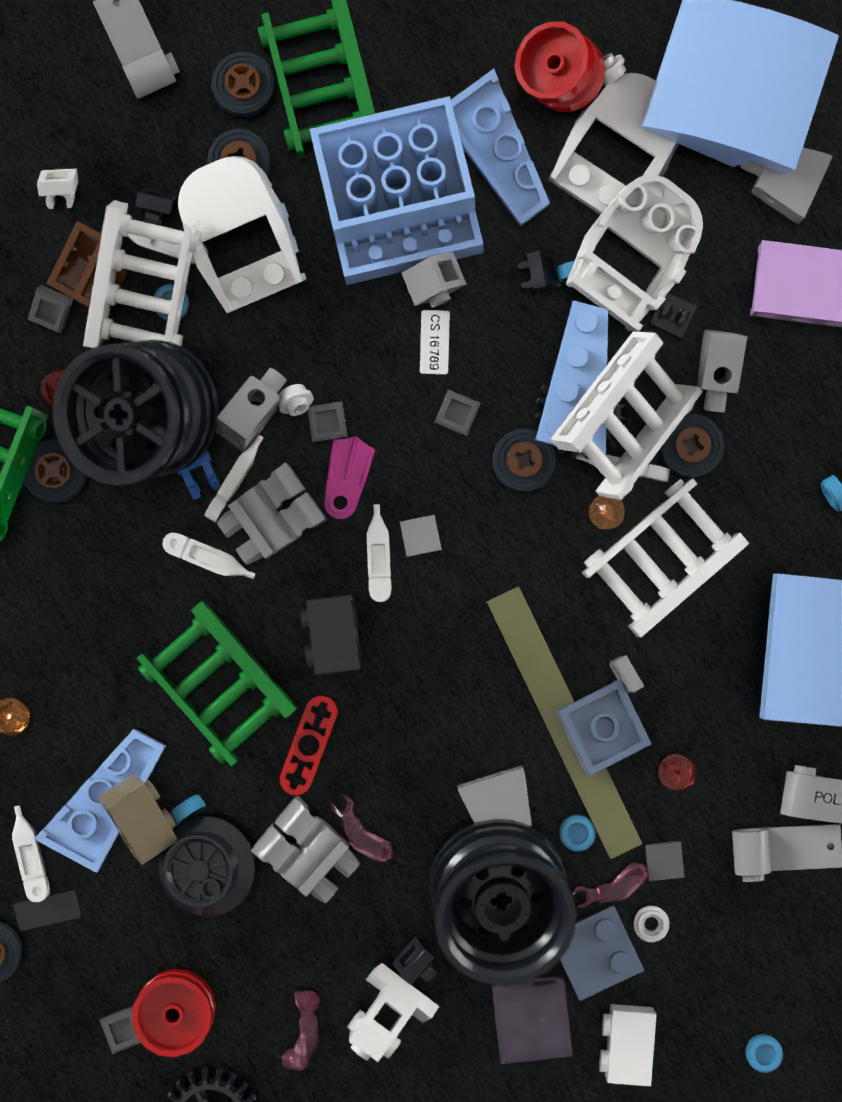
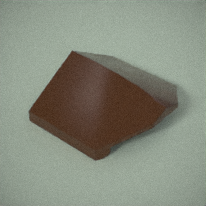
M78 220L46 284L89 307L102 233ZM122 268L121 271L116 272L115 284L119 285V289L125 280L127 269Z

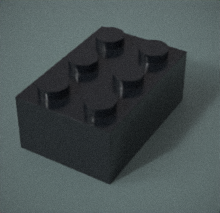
M349 595L306 601L307 608L300 609L303 631L310 630L311 644L305 646L307 667H314L315 675L360 669L362 667L354 596Z

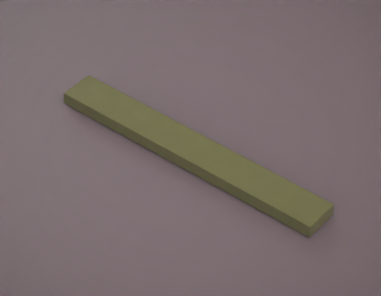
M518 586L487 601L609 858L617 857L641 845V839L607 769L605 768L591 776H586L555 711L573 703L574 700L520 587Z

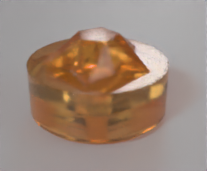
M598 496L591 502L588 515L594 526L599 529L610 530L617 527L623 521L625 508L619 499Z
M15 698L1 700L0 732L9 736L21 733L27 727L30 720L27 706Z

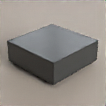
M40 285L36 289L28 320L61 333L65 328L73 298Z
M448 390L434 423L468 436L481 403Z
M342 401L309 406L308 417L313 443L348 437Z
M681 841L644 844L649 881L685 878Z
M133 1006L100 1019L112 1054L141 1043L135 1035L131 1021Z

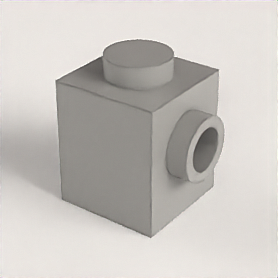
M453 251L428 257L402 272L415 306L428 302L431 307L441 305L451 300L450 293L466 285Z

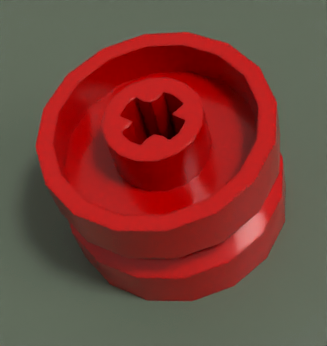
M547 22L535 27L521 42L516 52L514 66L517 80L524 90L543 105L557 112H573L588 105L598 95L604 83L606 71L603 53L595 43L576 27L565 22Z
M170 969L160 972L146 983L133 1004L131 1021L135 1035L145 1048L159 1056L177 1057L188 1054L205 1039L215 1019L216 1002L212 989L206 981L190 970ZM171 1008L179 1012L176 1017L169 1014Z

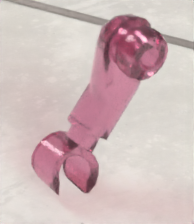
M341 794L348 802L347 808L344 811H338L334 804L331 803V809L335 814L341 816L344 822L342 826L351 846L377 862L390 860L393 855L391 844L387 840L364 830L359 818L355 817L352 812L353 802L351 798Z
M633 862L610 884L597 885L595 889H588L583 886L574 888L571 894H575L580 890L585 892L587 896L586 902L576 907H588L594 901L606 903L627 899L647 879L646 866L642 863Z
M313 991L295 992V1002L301 1010V1018H299L300 1035L294 1048L285 1051L283 1054L282 1063L286 1069H294L295 1071L305 1069L318 1044L317 1016L313 1014V1011L318 1008L320 999Z

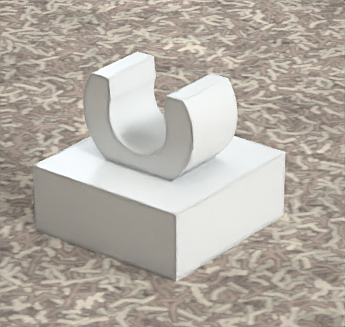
M77 169L41 170L37 181L39 196H46L47 207L53 209L55 205L54 196L62 195L66 199L67 208H72L75 198L74 194L78 185Z

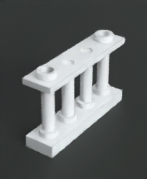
M114 200L106 207L83 346L90 348L99 347L105 339L109 340L110 337L130 342L157 339L171 341L182 346L183 335L178 334L183 301L192 253H198L202 238V232L197 231L198 220L191 218L185 224L184 231L133 220L131 215H127L128 203ZM129 233L180 245L178 266L125 254V250H121L122 237H127ZM123 268L175 280L171 301L119 289V285L115 284L116 272L121 271ZM116 303L167 314L168 320L165 335L113 323V319L109 318L111 305L115 306Z
M633 331L550 439L558 449L574 452L583 451L605 477L596 490L599 496L622 500L632 490L635 481L683 417L692 410L695 401L703 392L697 386L675 385L654 359L655 354L663 344L656 333ZM643 369L666 395L665 400L656 412L634 387L635 380ZM623 396L646 422V425L636 438L631 435L613 413L614 407ZM602 423L626 450L615 466L592 440L593 435Z
M693 478L686 483L679 479L664 492L669 497L608 551L603 553L599 549L584 562L588 568L582 574L589 578L597 572L633 613L631 618L634 622L628 627L637 637L641 638L749 544L741 533H736L732 537L728 532L724 534L688 492L697 485ZM676 502L679 503L712 541L713 545L711 547L715 551L705 560L701 556L697 558L661 516ZM649 525L686 566L684 570L688 575L678 584L674 579L671 581L634 539ZM622 549L630 555L660 590L658 594L661 598L651 607L648 603L643 604L607 563Z

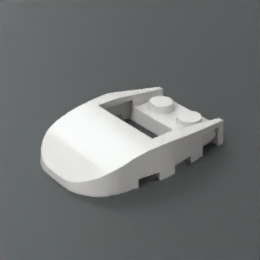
M626 73L614 82L608 83L579 115L548 180L600 215L625 187L624 184L574 152L595 119L655 157L643 176H663L679 144L641 128L656 81L642 74Z
M239 156L222 158L194 171L182 185L178 198L179 213L183 226L185 227V224L191 218L198 220L197 231L202 232L198 253H192L196 266L227 313L306 280L305 273L300 274L295 254L299 251L296 239L291 231L288 221L289 214L284 203L279 201L272 189L273 185L265 172L252 160ZM266 215L282 251L217 278L202 242Z
M645 175L635 179L615 196L584 236L566 285L574 287L596 305L607 309L608 313L625 325V329L628 331H639L643 327L639 323L649 310H657L666 299V294L674 284L680 283L686 273L684 270L689 255L695 253L703 230V220L698 205L688 194L662 176ZM607 228L659 267L658 272L645 292L593 253L595 246Z

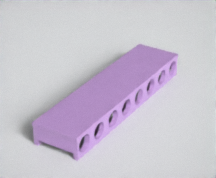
M762 240L758 246L759 255L750 316L842 328V250Z

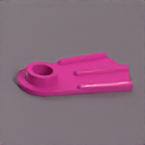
M357 436L332 441L324 504L328 514L336 519H345L354 513L376 452L374 448L365 444ZM338 496H343L347 499V506L342 510L336 509L334 506V500Z

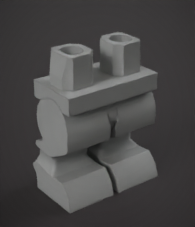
M287 463L274 470L270 478L261 480L256 486L229 504L230 510L216 522L227 538L242 528L247 532L251 539L236 549L246 565L263 557L265 559L270 558L303 535V530L314 528L327 520L307 492L294 500L287 509L278 511L282 506V502L286 499H294L307 491Z
M298 795L251 849L252 853L263 862H269L275 872L281 874L289 883L298 888L303 895L307 897L310 893L325 904L338 890V887L325 876L328 871L334 866L348 878L360 865L359 860L348 849L349 842L340 836L325 820L318 816L313 817L310 815L308 805ZM284 834L292 835L299 845L295 843L290 844L286 841Z

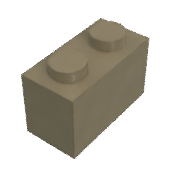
M133 774L100 795L98 799L131 854L143 865L178 841L172 830L177 825L167 809L160 810L156 800L160 796L149 780L143 782L136 774Z

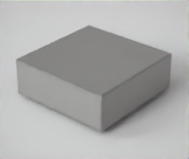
M435 515L400 522L407 557L442 550Z
M626 655L619 656L609 662V666L617 680H621L627 693H634L644 687Z

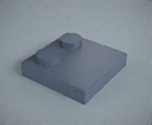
M616 680L555 711L586 776H591L651 745L649 737L621 680Z
M613 904L576 921L575 933L569 948L560 959L579 1001L644 971Z

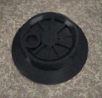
M212 816L191 818L176 826L173 832L178 841L159 854L158 862L160 879L168 896L180 908L199 916H218L236 908L249 894L256 871L254 853L251 852V845L245 835L230 822Z

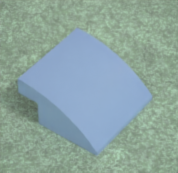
M682 0L641 128L732 167L753 161L781 174L794 171L799 161L839 35L800 19L733 0Z
M450 96L310 129L346 285L404 272L428 257L453 251L455 258L460 259L484 253V244L475 212V195Z
M773 574L760 718L842 726V580Z

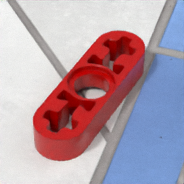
M316 696L306 705L280 775V784L288 794L301 795L310 788L338 714L336 703L328 696ZM321 702L327 703V710L332 712L331 717H324L319 728H326L324 736L315 729L304 728L306 721L313 725L316 713L311 711L312 707L319 706ZM313 735L318 739L319 750L317 753L305 755L300 751L299 740L303 736ZM293 755L302 761L314 762L312 769L305 765L302 777L307 779L306 784H299L297 788L291 787V780L286 778L287 773H294L299 762H292Z

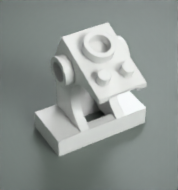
M383 963L375 967L366 979L380 990L379 995L365 1014L359 1010L347 1027L350 1029L349 1042L352 1044V1050L365 1060L372 1057L377 1062L383 1055L389 1058L401 1042L397 1036L411 1015L424 1023L431 1019L439 1008L437 1004ZM384 1003L400 1014L389 1031L374 1020Z

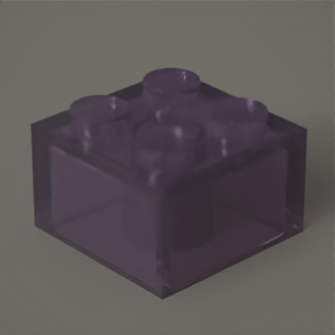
M562 976L533 979V982L513 985H491L501 1064L573 1056L565 983Z

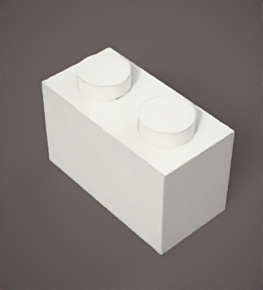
M610 1004L609 1014H603L602 1036H608L607 1050L600 1051L599 1071L605 1072L607 1083L651 1086L656 1012L653 1007Z

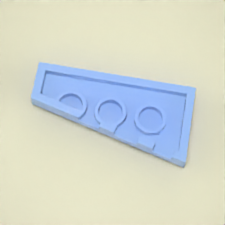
M492 69L454 97L451 103L463 150L521 227L547 208L550 202L533 161L529 157L520 130L517 128L506 96H504L496 72Z
M573 300L535 441L555 446L550 440L607 366V309ZM602 423L593 435L592 440L606 456V426Z
M133 729L34 839L96 873L99 872L119 832L98 797L133 774H136L143 782H146L166 745L137 729Z

